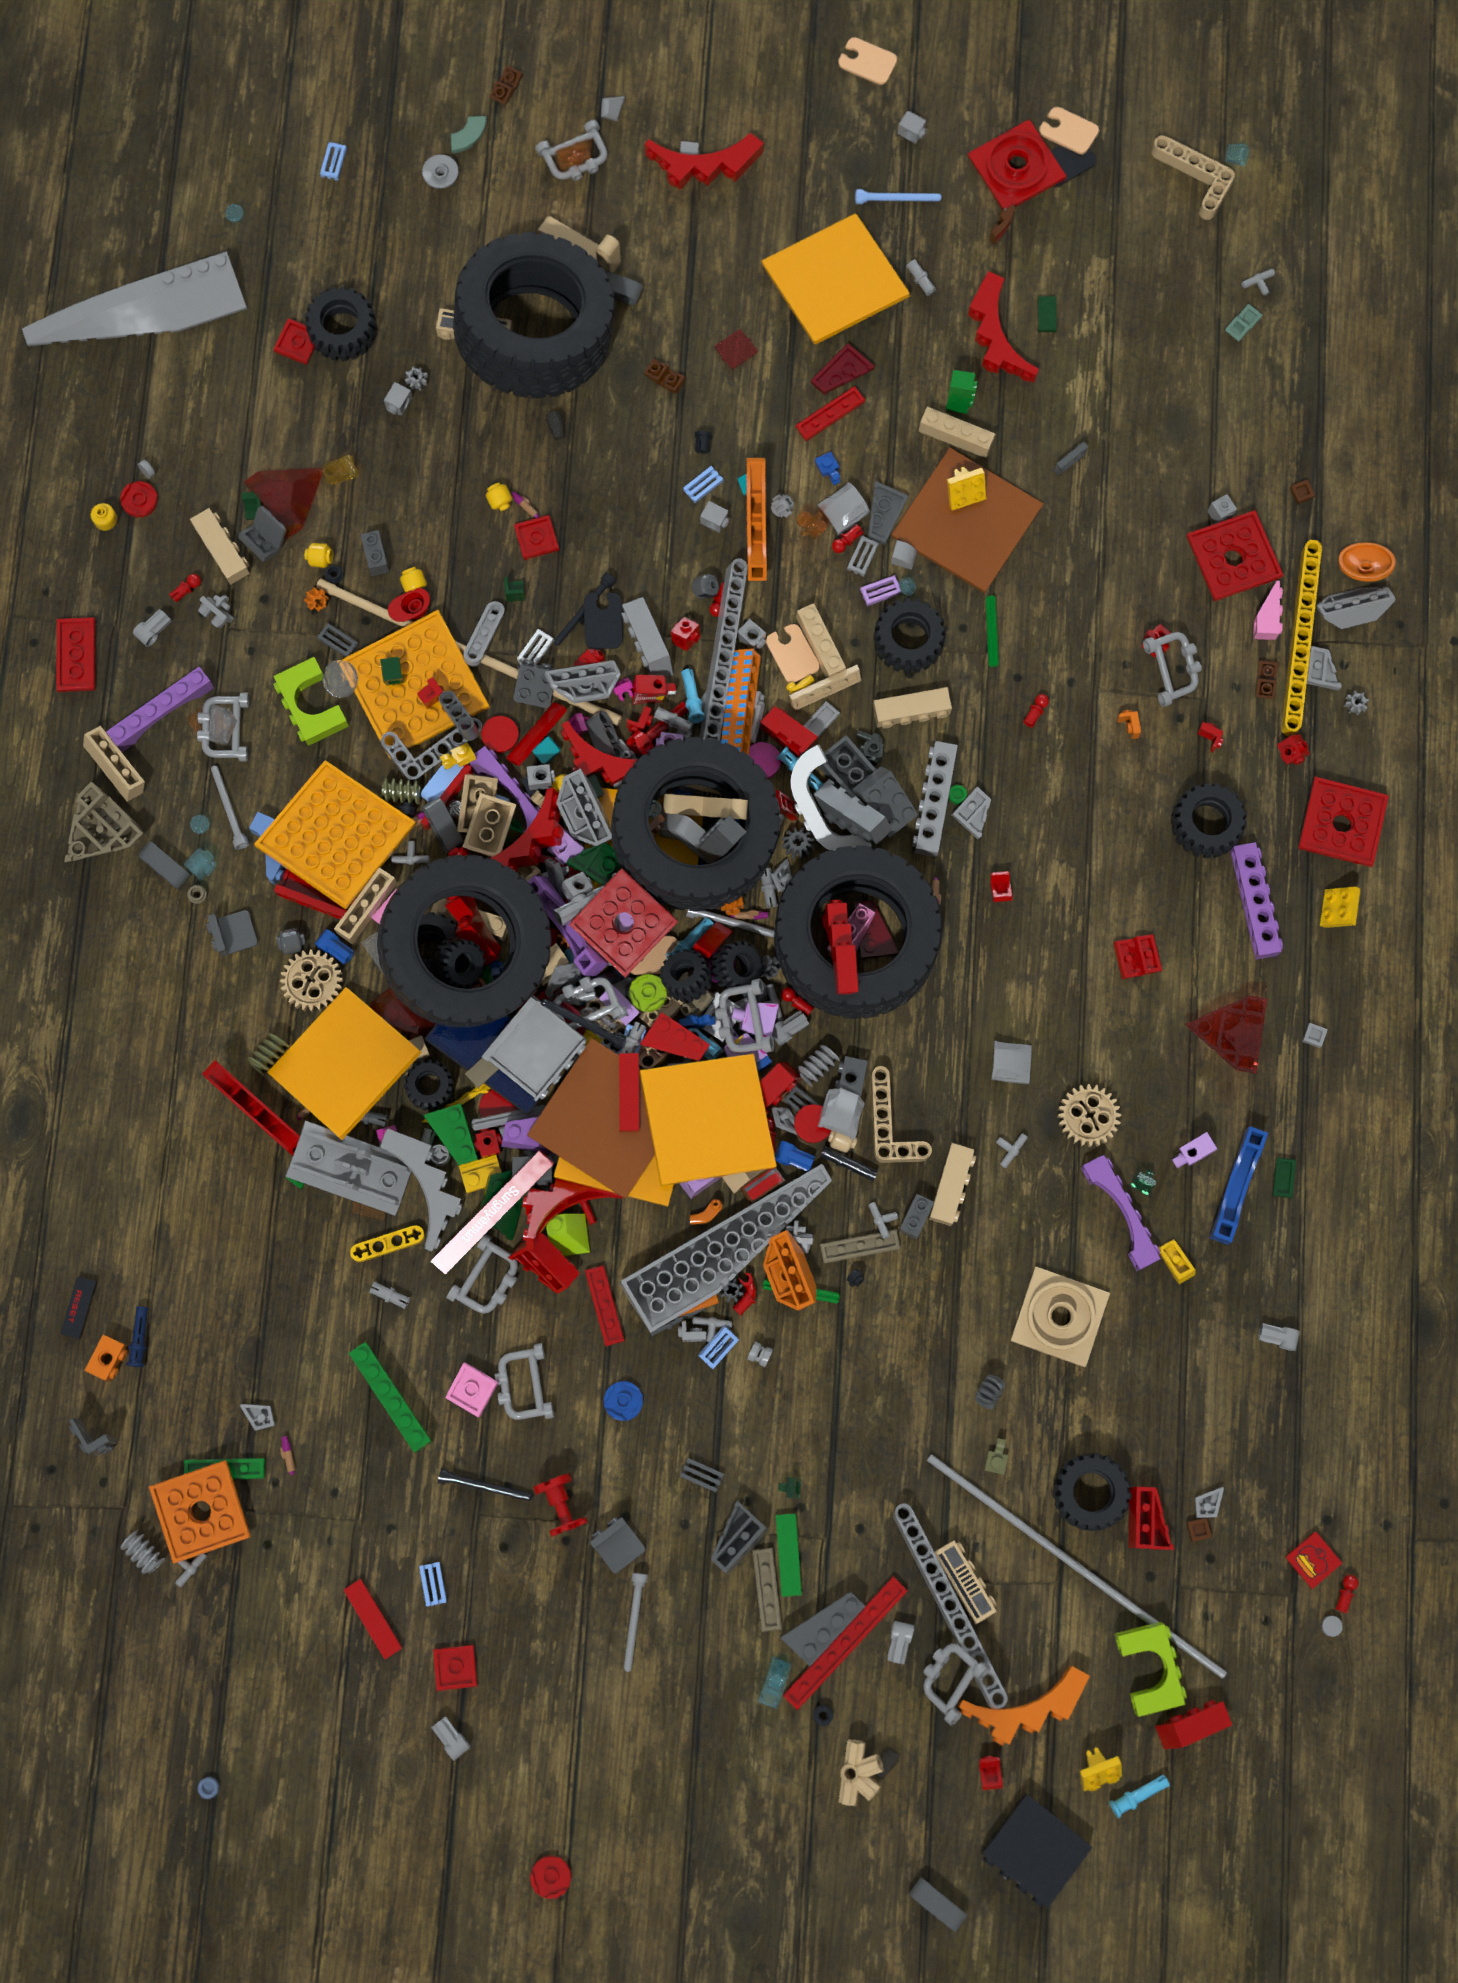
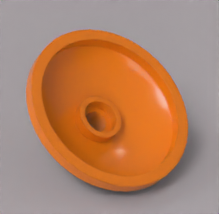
M1367 542L1356 543L1346 547L1340 553L1338 560L1339 567L1344 574L1362 582H1374L1388 577L1394 571L1396 563L1395 557L1390 550L1384 546Z

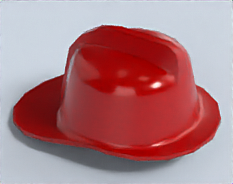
M416 588L395 598L388 607L389 616L397 622L422 618L428 611L430 603L429 593L425 589Z

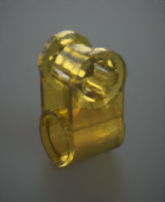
M352 455L327 462L322 468L324 480L330 485L354 479L360 474L359 470L355 467ZM331 471L335 472L334 475H328Z

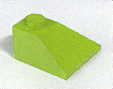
M585 1214L556 1215L546 1225L549 1241L561 1251L563 1256L590 1253Z

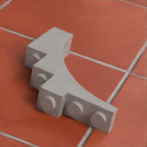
M387 1128L379 1148L388 1151L400 1159L412 1171L421 1185L426 1198L429 1216L427 1239L423 1249L433 1251V1248L437 1249L441 1238L438 1237L440 1230L444 1231L447 1225L446 1215L452 1218L455 1214L459 1215L462 1204H460L461 1199L439 1191L440 1187H445L448 1178L445 1177L446 1172L424 1164L425 1161L429 1162L433 1153L430 1150L431 1145Z

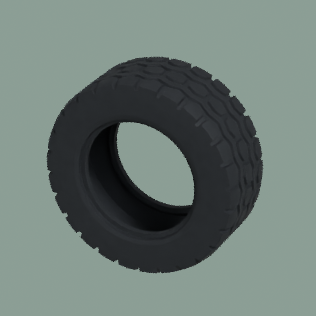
M523 232L521 236L518 233L504 236L503 240L497 238L478 249L466 262L458 277L453 316L456 345L460 355L476 376L479 375L480 379L488 385H495L497 390L507 394L513 392L514 396L525 398L528 395H531V398H546L547 394L550 397L564 394L565 391L568 393L587 382L598 371L606 358L615 313L613 289L602 267L600 268L597 260L593 256L588 255L587 251L576 244L572 246L571 241L561 237L554 239V235L540 233L538 236L536 232ZM523 293L545 295L561 303L571 313L575 322L571 327L558 335L546 338H531L507 329L498 321L492 310L497 304L508 297Z
M687 737L685 740L680 738L668 741L666 745H658L648 751L647 755L641 756L625 774L618 788L611 821L612 845L616 853L615 856L620 867L664 906L670 905V908L683 911L686 909H690V911H705V909L712 910L723 907L727 903L730 904L738 900L743 894L750 891L757 881L761 879L770 863L777 846L781 826L780 806L778 799L775 797L776 792L771 781L767 780L764 770L758 764H755V761L743 751L739 752V749L728 743L722 744L719 740L711 738L703 740L701 737ZM684 785H701L716 790L728 799L748 800L747 820L739 819L740 825L746 833L741 837L736 848L717 862L707 865H689L674 860L657 845L649 827V812L663 794Z
M844 846L836 848V851H826L818 855V858H813L804 864L802 869L792 876L780 897L774 927V947L776 958L779 961L778 964L782 969L785 979L789 985L793 986L795 992L802 999L808 1000L807 1003L813 1007L825 1010V1013L838 1017L841 1015L844 1018L859 1019V1017L871 1018L879 1014L889 1013L897 1009L898 1006L908 1002L922 988L933 969L942 940V916L938 900L933 895L934 891L926 879L922 878L923 875L913 865H908V861L896 854L894 856L891 855V852L880 848L872 849L871 846H856V848ZM855 892L875 896L889 905L897 915L903 930V947L895 959L885 967L873 972L857 973L858 992L856 994L836 995L834 966L820 955L814 945L810 928L812 919L822 905L836 896Z
M453 855L443 859L440 858L414 871L401 883L384 909L378 929L377 950L380 967L387 984L395 993V996L416 1015L439 1025L457 1028L488 1024L519 1008L529 999L542 981L551 953L552 938L549 929V918L547 912L544 911V905L540 897L533 891L534 888L524 877L521 878L519 873L509 866H504L501 862L477 855ZM468 896L487 903L501 916L508 930L510 942L509 955L503 970L490 984L474 989L455 988L439 981L425 967L418 950L417 933L424 913L434 903L448 897Z

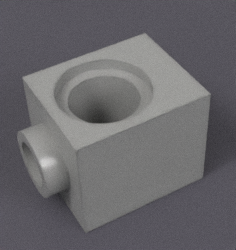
M907 111L899 123L898 134L916 144L919 138L922 139L926 134V120Z
M394 382L384 399L386 409L392 414L397 413L402 416L413 398L411 390Z
M1226 494L1212 502L1207 512L1216 524L1233 518L1237 508Z
M710 501L700 516L701 524L719 533L722 528L727 527L730 521L728 510Z
M749 619L737 631V639L749 649H761L766 643V632ZM750 634L757 635V638L750 639L748 636Z
M549 764L527 767L529 790L552 788V782H555L554 770H550ZM539 774L546 775V778L544 780H538L537 776Z
M581 872L564 880L561 891L568 902H570L581 893L587 894L591 892L593 884L591 879L586 877L584 872ZM575 885L580 886L582 889L575 888Z

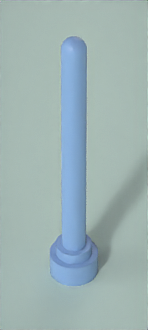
M856 189L855 204H863L867 200L940 201L942 198L940 194L867 193L863 189Z

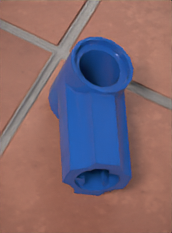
M325 929L314 943L323 952L329 953L344 965L352 959L355 953L328 929Z
M780 1141L774 1156L775 1161L809 1172L815 1156L796 1149L797 1147L790 1143Z

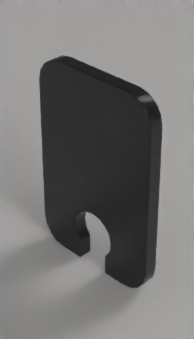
M1061 145L1050 151L1066 174V179L1053 187H1060L1093 167L1096 163V157L1092 151L1088 149L1086 153L1078 154Z
M598 593L587 594L584 598L586 646L590 649L619 648L622 645L620 596L616 593H607L609 606L602 610L596 605Z

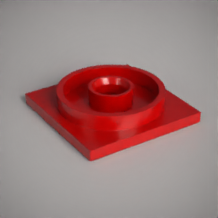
M1030 120L1023 122L968 153V158L1002 210L1008 209L1012 205L1016 207L1066 179V174ZM1016 156L1025 159L1026 165L1022 169H1014L1009 165V160Z
M1256 510L1186 535L1214 602L1281 579L1284 576ZM1229 551L1239 553L1242 558L1241 564L1237 566L1229 565L1224 557L1225 554Z
M1314 777L1298 849L1372 868L1389 795ZM1335 817H1346L1350 822V829L1347 832L1337 831L1333 826V819Z
M621 868L569 925L626 977L678 923V920ZM625 912L632 916L634 924L630 930L621 931L616 927L615 918L618 914Z

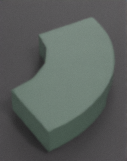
M486 116L468 117L465 127L461 131L451 134L452 153L465 151L471 148L479 138L481 139L486 128Z

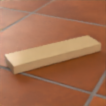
M855 665L789 695L793 710L796 711L860 682V669Z

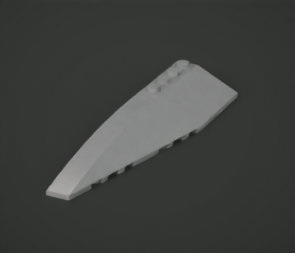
M224 252L102 293L22 328L28 346L52 344V342L58 341L66 343L69 340L87 341L90 338L127 337V335L132 334L139 336L144 335V333L153 332L160 334L163 331L179 332L245 310L247 307L228 254Z
M823 1164L620 1281L621 1288L649 1332L655 1331L718 1294L769 1243L771 1237L779 1234L832 1181Z

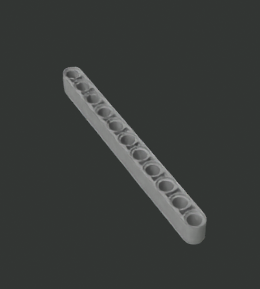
M735 559L726 569L703 709L705 719L701 722L699 737L703 740L711 738L720 741L748 569L747 563L743 559ZM734 566L740 569V573L735 571ZM731 583L736 585L737 590L732 589ZM728 601L734 604V608L728 605ZM725 619L731 622V626L726 624ZM722 637L728 639V644L723 642ZM719 655L725 657V662L720 660ZM717 672L722 675V677H723L722 680H719V679L717 678V676H716V673H717ZM714 690L719 693L720 698L714 696ZM711 708L715 709L717 716L711 714ZM708 726L713 728L714 734L708 732Z
M900 1504L893 1513L894 1520L957 1645L962 1647L973 1658L975 1656L981 1657L983 1662L990 1668L987 1675L992 1678L991 1686H986L982 1679L978 1680L975 1676L974 1678L987 1704L992 1709H1000L1006 1705L1007 1695L912 1508L907 1504ZM898 1510H906L908 1518L901 1519L898 1516ZM910 1527L915 1528L917 1536L910 1537L907 1529ZM917 1546H924L927 1551L926 1555H919L916 1551ZM927 1564L935 1566L936 1572L934 1574H929L926 1571ZM937 1582L945 1585L944 1592L941 1593L936 1590L935 1584ZM949 1600L954 1603L953 1611H948L945 1608V1601ZM955 1619H960L963 1621V1629L959 1630L955 1628ZM968 1637L973 1640L972 1648L964 1646V1638ZM996 1693L1001 1696L1002 1702L1000 1705L993 1703V1694Z

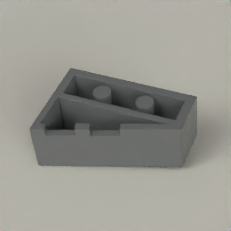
M736 1501L733 1512L727 1521L725 1530L719 1539L711 1560L729 1575L769 1530Z

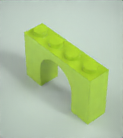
M315 657L273 676L276 681L273 685L278 694L282 693L284 698L281 701L286 710L290 709L292 714L289 717L294 726L298 725L300 730L297 733L302 742L306 741L309 746L349 727L339 705L316 715L306 714L299 710L297 706L298 697L305 688L325 679Z
M1157 1622L1115 1633L1119 1654L1122 1656L1142 1651H1153L1161 1657L1164 1665L1163 1676L1158 1684L1145 1690L1129 1693L1134 1713L1140 1717L1185 1705L1184 1698H1186V1692L1184 1687L1180 1686L1179 1678H1181V1672L1174 1663L1176 1653L1174 1647L1170 1646L1169 1638H1171L1169 1627L1165 1626L1162 1622Z

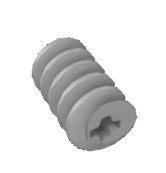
M824 1045L820 1046L821 1052L815 1050L814 1054L816 1057L810 1055V1062L805 1060L803 1062L804 1067L798 1066L797 1068L799 1075L810 1087H813L811 1080L818 1082L817 1074L821 1077L824 1076L823 1069L827 1072L830 1071L827 1066L828 1064L834 1067L833 1060L840 1061L838 1056Z
M137 1530L125 1539L120 1548L122 1550L127 1549V1556L133 1555L131 1561H138L136 1567H143V1574L148 1572L150 1574L165 1561V1558L158 1560L160 1552L153 1554L152 1551L155 1547L147 1548L150 1541L142 1542L144 1534L137 1536Z

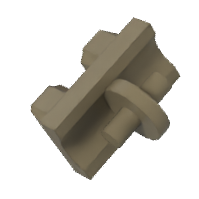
M706 989L707 993L705 995L702 994L698 1000L696 998L693 999V1002L687 1000L680 1010L685 1016L698 1015L700 1017L704 1010L710 1006L715 995Z

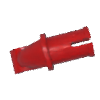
M746 1272L745 1275L749 1277L748 1282H743L739 1278L741 1285L746 1288V1293L744 1292V1296L732 1307L740 1316L752 1304L756 1303V1287L753 1277L750 1273Z

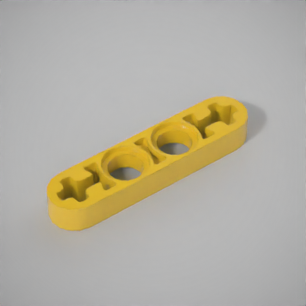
M420 1226L401 1229L354 1245L351 1248L350 1255L355 1261L364 1262L419 1244L424 1240L425 1232ZM413 1230L421 1232V1235L418 1236L419 1239L416 1240L414 1237L408 1238L410 1242L406 1244V1238L403 1233L407 1232V1236L413 1234ZM397 1235L401 1236L402 1244L394 1246L392 1238ZM380 1241L383 1243L384 1248L381 1252L373 1250L375 1242ZM369 1244L372 1255H369V1252L363 1253L361 1258L354 1255L357 1252V1248L366 1250V1245Z

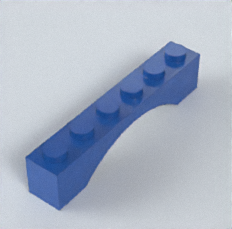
M1251 1126L1245 1130L1209 1237L1210 1239L1226 1245L1232 1243L1243 1201L1254 1169L1262 1153L1268 1135L1267 1132Z

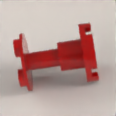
M570 1473L533 1487L535 1495L545 1492L550 1507L555 1506L562 1526L549 1531L551 1537L588 1523L586 1517L573 1521L566 1504L569 1498L564 1485L573 1481Z

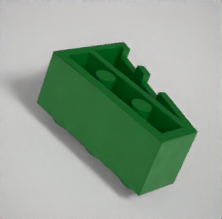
M953 370L946 404L947 411L967 414L968 407L972 408L978 382L974 380L975 373Z
M462 1104L423 1115L459 1166L479 1160Z

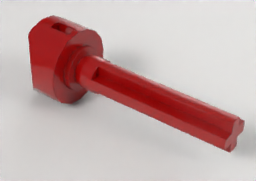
M682 701L670 712L673 714L677 713L679 717H682L689 710L686 708L685 702ZM660 720L645 734L639 730L636 731L627 740L629 749L634 751L635 754L647 755L648 751L654 748L652 742L661 735V732L669 728V724Z

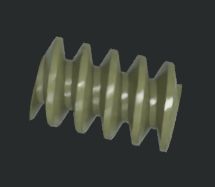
M385 777L382 784L381 798L383 799L385 796L388 802L391 798H393L394 802H397L400 798L401 803L405 802L406 799H408V803H413L415 799L416 804L419 805L421 802L422 784L419 786L418 781L415 780L414 784L411 785L409 779L406 785L403 784L402 779L396 784L395 778L389 783L388 778Z
M271 1033L268 1034L270 1041L263 1040L265 1047L258 1045L260 1052H252L255 1058H247L250 1065L263 1076H265L262 1071L263 1069L270 1070L267 1064H275L272 1058L280 1059L278 1052L285 1053L283 1046L290 1047L280 1037Z

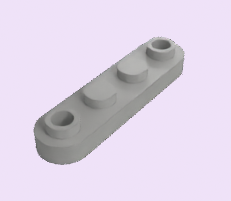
M490 602L486 606L464 650V661L466 664L476 666L481 663L504 617V606L500 602Z

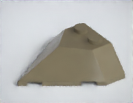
M90 782L77 797L78 804L76 814L73 817L68 841L69 848L64 862L67 863L131 848L144 833L139 825L109 795L93 782Z

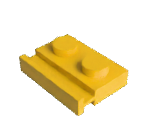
M497 1155L459 1166L467 1194L484 1189L488 1175L502 1173Z

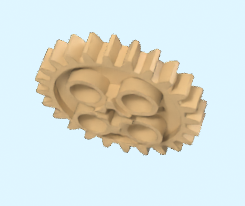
M312 950L309 951V955L302 951V957L295 954L296 960L289 959L291 965H284L287 972H281V975L285 977V979L280 980L281 984H285V986L281 987V990L287 991L284 997H291L288 1002L290 1004L296 1002L295 1007L297 1009L302 1005L303 1011H306L307 1007H309L311 1012L314 1011V1007L321 1011V1005L328 1007L327 1002H333L334 999L332 997L339 995L336 990H342V986L338 984L343 982V979L338 977L342 975V971L337 970L340 966L338 963L333 964L335 961L333 957L328 960L327 953L321 956L320 950L317 951L316 955H314ZM306 965H313L311 971L304 972V967ZM328 973L329 978L326 981H321V975ZM313 978L315 979V982H314V983H313V982H311V983L308 982L309 979H311V980H312ZM297 981H303L301 988H294V984ZM313 990H320V994L317 997H311Z
M1088 1084L1086 1090H1084L1083 1086L1080 1085L1079 1092L1073 1088V1095L1067 1093L1065 1096L1068 1100L1062 1099L1061 1103L1065 1106H1059L1058 1110L1063 1112L1057 1116L1063 1119L1059 1125L1065 1126L1062 1133L1069 1132L1067 1139L1072 1136L1074 1137V1144L1079 1140L1081 1141V1147L1085 1142L1088 1143L1089 1148L1093 1142L1098 1147L1100 1140L1105 1144L1107 1142L1106 1137L1111 1139L1113 1137L1111 1132L1116 1133L1118 1131L1114 1125L1117 1126L1121 1123L1116 1120V1118L1121 1117V1114L1116 1113L1120 1106L1113 1105L1117 1099L1110 1100L1109 1098L1112 1093L1105 1095V1088L1098 1091V1085L1091 1089L1090 1084ZM1088 1099H1095L1097 1107H1091L1088 1104ZM1071 1109H1079L1081 1115L1079 1117L1073 1116ZM1087 1113H1088V1114H1091V1113H1092V1114H1093V1117H1092V1118H1086L1085 1115H1086ZM1099 1115H1104L1107 1118L1106 1124L1099 1122ZM1094 1124L1099 1128V1131L1095 1129ZM1082 1125H1088L1091 1132L1084 1133L1081 1129Z

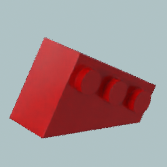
M662 1012L640 1043L643 1046L697 1061L702 1060L711 1046Z

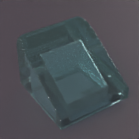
M1246 143L1229 144L1225 161L1246 166L1249 156V149Z

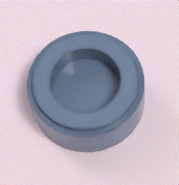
M213 1777L201 1780L198 1785L200 1796L205 1799L215 1797L219 1792V1783Z

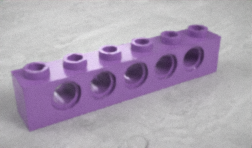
M1256 842L1234 846L1230 853L1255 960L1278 956L1282 952L1283 943L1281 938H1278V922L1273 917L1274 905L1270 902L1268 896L1270 895V888L1264 879L1266 871L1260 862L1262 857L1261 850L1257 848ZM1245 861H1250L1253 864V868H1248L1245 865ZM1249 879L1256 880L1257 886H1252L1249 883ZM1253 897L1260 898L1262 904H1256ZM1258 915L1264 916L1266 922H1260L1258 920ZM1262 934H1268L1270 936V941L1264 940L1262 938Z

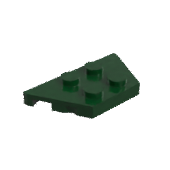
M605 842L585 849L579 855L569 858L566 862L567 865L578 872H584L586 877H589L600 886H605L612 879V875L621 869L615 856V850Z
M512 1170L488 1175L480 1210L512 1178ZM524 1195L493 1225L496 1230L498 1229L506 1236L507 1240L513 1241Z

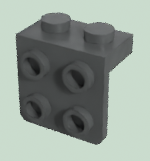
M260 506L257 509L253 525L240 532L238 538L265 562L280 553L286 529L282 523L272 516L270 511Z
M526 659L523 662L518 661V676L513 700L519 703L548 708L551 703L553 689L550 687L544 673L545 671L555 670L553 665L542 663L541 666L535 665L534 661Z
M247 910L217 918L215 914L207 916L209 922L206 923L209 934L212 933L214 940L211 941L215 952L218 951L222 957L257 946L258 941Z
M75 1418L69 1420L71 1424L69 1428L74 1436L77 1435L80 1439L79 1446L84 1453L87 1452V1454L99 1456L102 1453L105 1455L113 1451V1446L118 1444L114 1436L106 1434L93 1441L81 1420Z
M615 1517L607 1523L609 1527L602 1532L600 1529L591 1536L593 1540L590 1542L613 1573H618L645 1551L643 1544L622 1517L620 1519Z

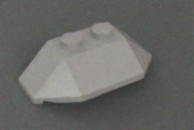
M1362 587L1327 596L1317 605V609L1325 620L1340 629L1377 620L1395 602V597L1388 587H1383L1382 589Z
M613 660L545 671L544 675L552 689L575 704L609 698L621 673Z
M579 769L564 776L556 803L572 838L594 846L611 840L612 832L609 820L583 770Z

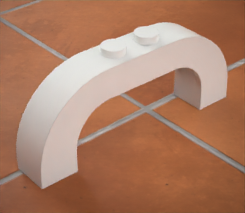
M820 745L806 751L793 768L791 790L797 803L795 808L799 815L803 814L806 820L804 825L808 832L812 831L817 841L828 850L836 851V848L852 846V848H856V846H872L870 841L866 842L859 835L842 836L834 833L829 828L808 787L811 772L818 766L828 762Z

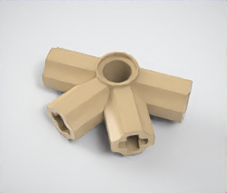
M850 1739L847 1741L844 1767L841 1770L842 1781L839 1795V1803L843 1805L856 1806L859 1792L870 1801L881 1788L870 1776L884 1771L882 1760L878 1754L864 1758L866 1743L863 1741ZM849 1768L855 1770V1778L850 1776Z

